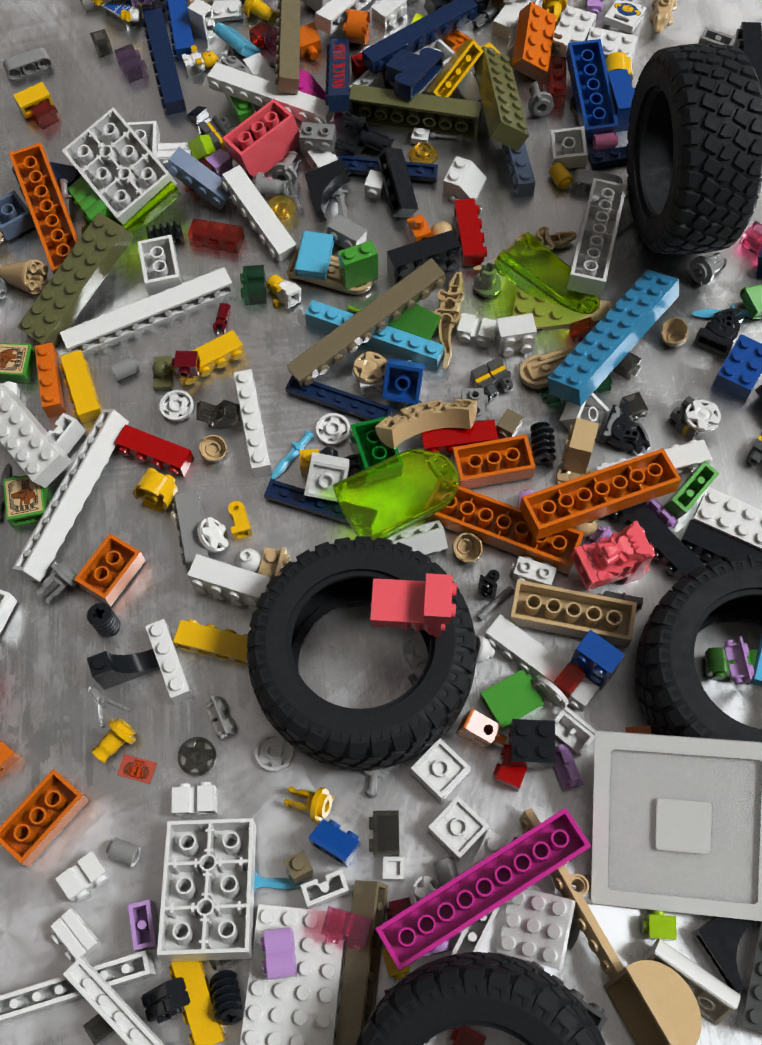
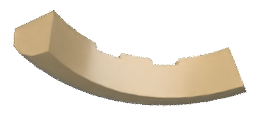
M454 399V402L443 403L442 400H433L406 407L400 410V414L394 417L388 416L375 426L377 436L386 446L395 449L408 438L426 431L442 428L471 429L476 419L477 400Z

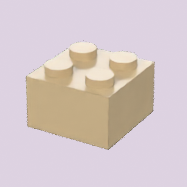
M577 418L575 425L571 424L561 460L565 462L564 470L580 474L586 473L599 423Z

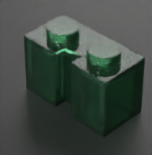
M264 265L243 266V273L240 274V281L244 288H241V298H245L246 305L267 304Z

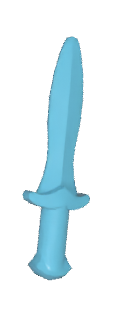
M704 309L695 311L692 315L701 318H713L715 313L722 310ZM740 309V313L735 315L737 317L744 315V317L751 318L747 309Z
M305 431L304 436L298 443L291 442V445H293L291 451L276 466L271 479H276L289 467L293 459L300 454V450L304 449L303 447L309 440L314 439L311 431Z
M255 871L254 893L255 889L261 887L283 890L301 888L300 885L303 883L293 887L288 878H264L258 876L257 871Z

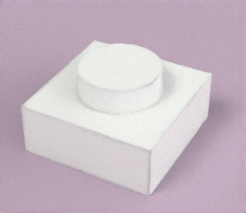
M414 127L411 143L427 146L430 130Z
M383 856L382 879L404 880L405 857Z

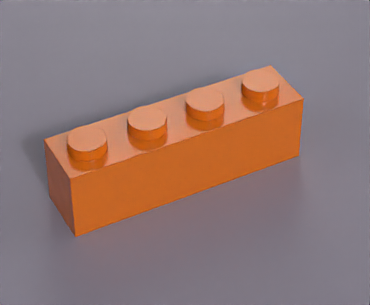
M52 342L36 345L35 355L42 408L48 418L60 416L63 413L66 414L58 352Z

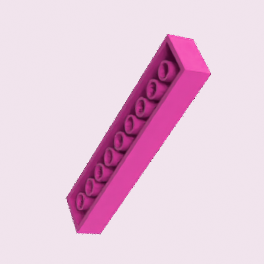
M565 807L375 929L400 972L587 851L591 845Z

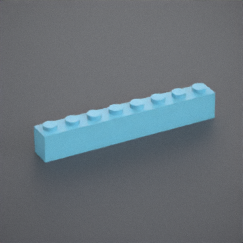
M312 300L305 312L307 326L331 333L355 314ZM387 326L381 332L378 331L368 342L361 344L407 361L425 363L427 368L436 371L444 357V345Z

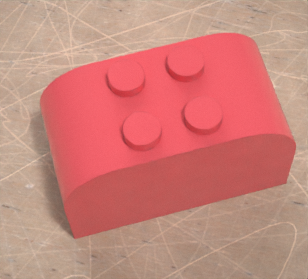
M273 99L222 137L232 159L254 177L258 172L265 174L276 163L286 158L288 152L294 151L300 141V132L294 115Z

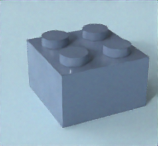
M15 190L0 198V232L7 241L35 226L30 210Z

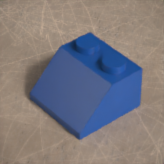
M389 358L386 363L382 399L419 404L426 364Z
M323 819L310 834L308 840L312 846L348 867L361 845L360 841H358L359 836L349 830L347 833L340 830L341 825L331 819L329 822Z

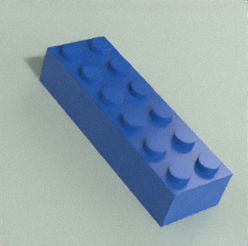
M601 39L568 43L566 60L580 127L584 126L586 140H592L595 134L614 132L616 135L619 125Z

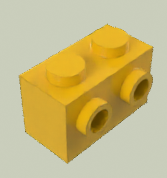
M43 82L13 95L25 119L54 107L51 95Z

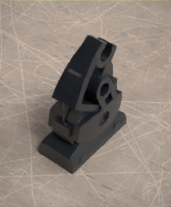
M731 308L715 313L712 320L708 321L706 327L700 328L694 342L728 356L733 342L738 336L740 323L744 319V315L741 317L735 316L741 310L739 308Z
M613 404L597 443L604 444L608 442L618 448L634 449L637 454L643 451L640 446H644L646 451L649 450L650 442L643 426L639 422L634 423L627 415L620 414V408Z

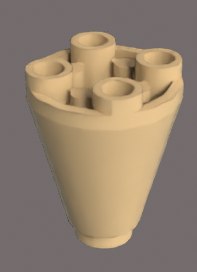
M38 259L6 264L0 267V277L5 282L30 294L41 293L47 285L48 266Z

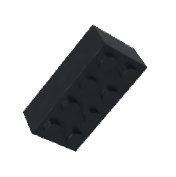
M453 230L387 251V273L393 286L431 258L444 272L458 268L460 244Z

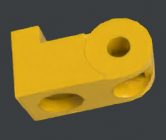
M241 501L231 502L228 506V512L235 523V526L230 527L234 541L253 536L243 503Z

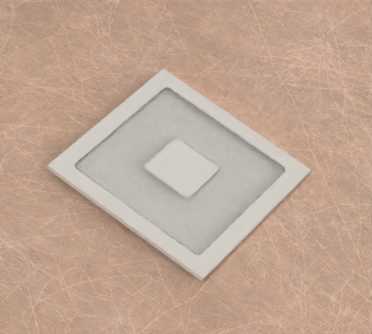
M595 731L591 901L593 904L762 921V742Z

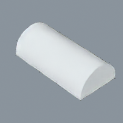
M660 938L654 942L643 960L660 962L677 972L695 995L701 1015L714 1024L718 1025L737 1009L741 997L739 993Z

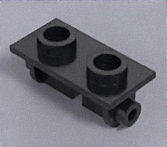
M490 570L485 577L480 575L478 590L487 599H495L498 587L496 582L500 577L497 570Z

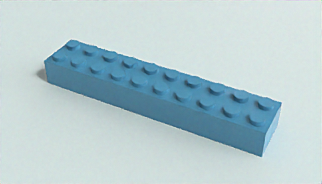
M647 269L547 377L549 394L581 406L679 297V279Z

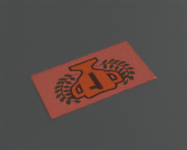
M124 754L117 775L150 784L157 763Z

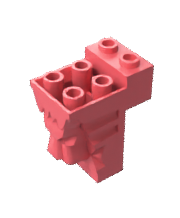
M634 521L625 527L621 533L614 532L610 538L603 537L599 542L576 547L570 557L588 591L620 579L623 584L645 577L650 570L649 563L654 558L655 552L645 536L644 529L639 525L638 521Z
M426 573V581L373 578L371 627H400L402 630L413 628L416 632L425 630L427 634L440 638L441 631H445V624H450L451 617H455L456 604H452V596H456L457 583H453V575Z

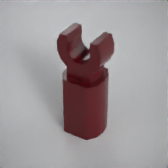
M228 303L219 304L216 322L213 324L214 333L217 332L219 327H222L223 334L227 332L226 324L231 310V306Z

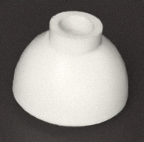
M245 548L237 553L235 566L256 572L260 567L262 559L256 550Z
M477 635L475 637L476 663L484 662L488 658L492 659L495 653L494 647H491L490 642L485 637Z

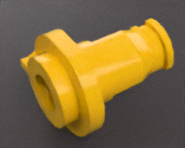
M245 0L244 6L241 8L248 17L255 15L266 20L268 23L271 22V24L277 19V11H274L262 0Z
M543 0L542 8L557 16L555 23L557 27L561 19V12L567 7V0Z
M111 718L108 721L110 729L98 745L92 748L93 755L103 763H106L109 756L113 755L125 742L133 744L136 741L133 736L136 733L135 730L121 718L117 720Z
M290 786L288 792H291L292 795L306 798L307 801L304 804L284 799V805L288 808L293 807L296 810L310 813L311 820L319 823L328 816L334 797L329 795L328 789L320 787L316 792H311L304 789L297 790L295 787Z

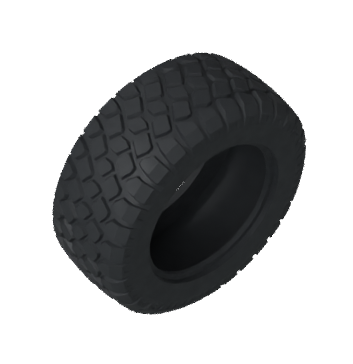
M699 43L660 49L651 56L638 78L628 123L630 126H628L627 140L629 141L626 150V157H628L626 169L628 174L627 186L630 191L628 193L634 223L641 239L655 253L684 255L724 250L733 246L745 231L753 216L759 198L758 194L761 190L762 90L759 79L748 57L740 48L735 46Z
M356 536L355 540H350L349 537L335 539L334 544L325 542L315 546V551L310 552L308 549L296 556V562L289 561L280 569L281 575L274 576L267 584L266 588L268 591L261 594L256 604L258 610L253 612L249 625L251 627L247 638L249 676L256 699L268 721L295 749L311 759L332 767H340V769L361 771L384 769L409 761L428 750L446 734L460 715L474 679L476 667L475 631L468 606L463 595L459 592V588L457 587L456 596H452V604H456L455 617H451L450 624H445V631H441L440 638L427 634L425 630L419 631L427 648L428 659L421 675L413 686L403 695L387 704L364 709L347 708L335 705L318 696L306 685L299 675L300 650L308 632L318 620L338 607L360 602L371 603L373 578L426 581V573H447L436 562H431V559L422 552L413 551L412 547L403 543L393 544L392 540L379 537L376 540H372L370 536Z
M740 554L727 556L725 562L721 558L706 563V568L700 566L688 573V578H681L671 587L672 590L667 591L660 599L659 605L655 606L641 634L642 638H640L637 648V658L635 659V674L637 676L635 678L636 693L641 697L638 699L642 714L648 717L645 721L647 725H651L652 732L655 735L762 742V729L750 727L731 718L710 699L700 683L694 660L697 634L706 627L730 620L750 621L762 625V554H748L747 558Z
M465 952L445 956L431 961L408 974L379 1001L364 1024L355 1044L423 1045L435 1035L452 1028L485 1026L506 1032L519 1039L525 1045H606L601 1032L586 1008L559 980L551 977V974L541 968L529 964L527 961L492 952Z

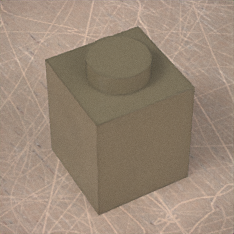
M507 409L496 425L498 437L503 439L516 436L522 427L524 417Z
M303 850L284 860V870L293 887L313 877V868Z

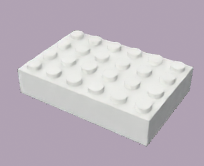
M114 107L62 150L124 227H127L177 185L170 173Z
M254 818L167 821L157 956L161 962L252 959L256 825Z
M258 904L240 1045H334L347 913ZM292 927L297 977L268 980L267 975H263L262 961H266V952L261 950L260 939L264 937V931Z

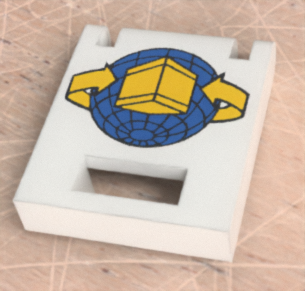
M616 0L604 16L603 23L632 34L644 17L647 7L642 9L641 5L628 0ZM614 17L620 18V19L625 20V21H628V22L621 21V20L616 19V18H614Z

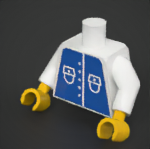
M92 0L97 6L101 5L103 7L105 17L125 30H129L133 23L139 22V5L132 6L131 0Z

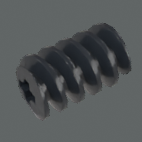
M174 220L172 226L166 222L165 228L160 223L159 229L155 225H153L152 230L146 226L148 239L172 235L174 243H177L178 237L181 242L184 241L180 221L179 225H177Z
M537 422L531 425V450L534 462L539 464L553 462L556 460L554 455L556 450L553 448L555 446L553 441L555 439L553 435L554 429L547 422Z
M97 603L87 611V620L99 635L111 637L119 632L121 627L120 620L109 605Z
M231 970L219 971L210 980L214 1019L221 1025L236 1024L244 1017L241 996L239 995V982L236 979L237 974Z

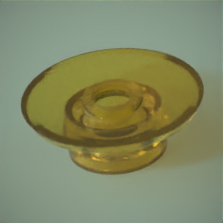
M420 142L409 151L411 162L434 164L438 158L437 150L427 142Z
M275 196L267 203L280 221L287 220L296 211V203L289 196Z

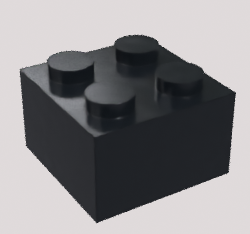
M512 719L510 724V767L553 769L555 765V721Z

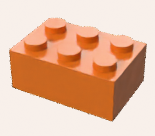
M109 533L74 580L81 589L111 607L146 560L139 550Z

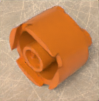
M347 9V23L344 22L343 25L344 38H349V43L366 45L370 29H368L370 12Z

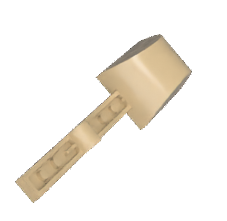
M532 808L525 810L519 818L524 832H528L540 824ZM565 865L551 873L554 886L561 892L562 896L576 901L573 913L576 918V924L579 930L585 934L591 951L597 955L601 969L610 978L603 987L636 1045H696L701 1034V1013L695 995L685 980L670 967L653 960L636 961L624 968L584 899L585 894L589 890L588 880L581 874L570 875ZM572 885L576 886L579 892L573 890Z

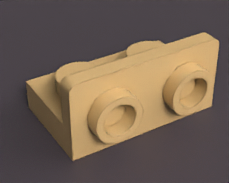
M265 547L258 574L270 577L271 579L274 576L281 575L280 569L290 561V554H288L287 548L282 547V550Z

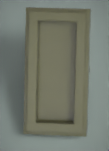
M172 356L154 357L152 367L154 391L172 390V368L169 363L172 361Z

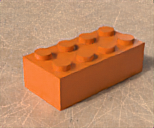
M530 2L519 12L511 66L513 69L537 81L548 73L557 16L533 2Z
M527 434L453 447L452 460L458 485L466 489L534 477L536 467Z
M52 769L0 826V844L21 864L30 867L85 806L89 799L55 769Z

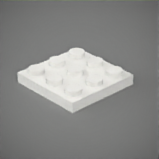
M527 889L507 903L497 952L529 962L534 961L540 965L562 971L576 901L532 889Z

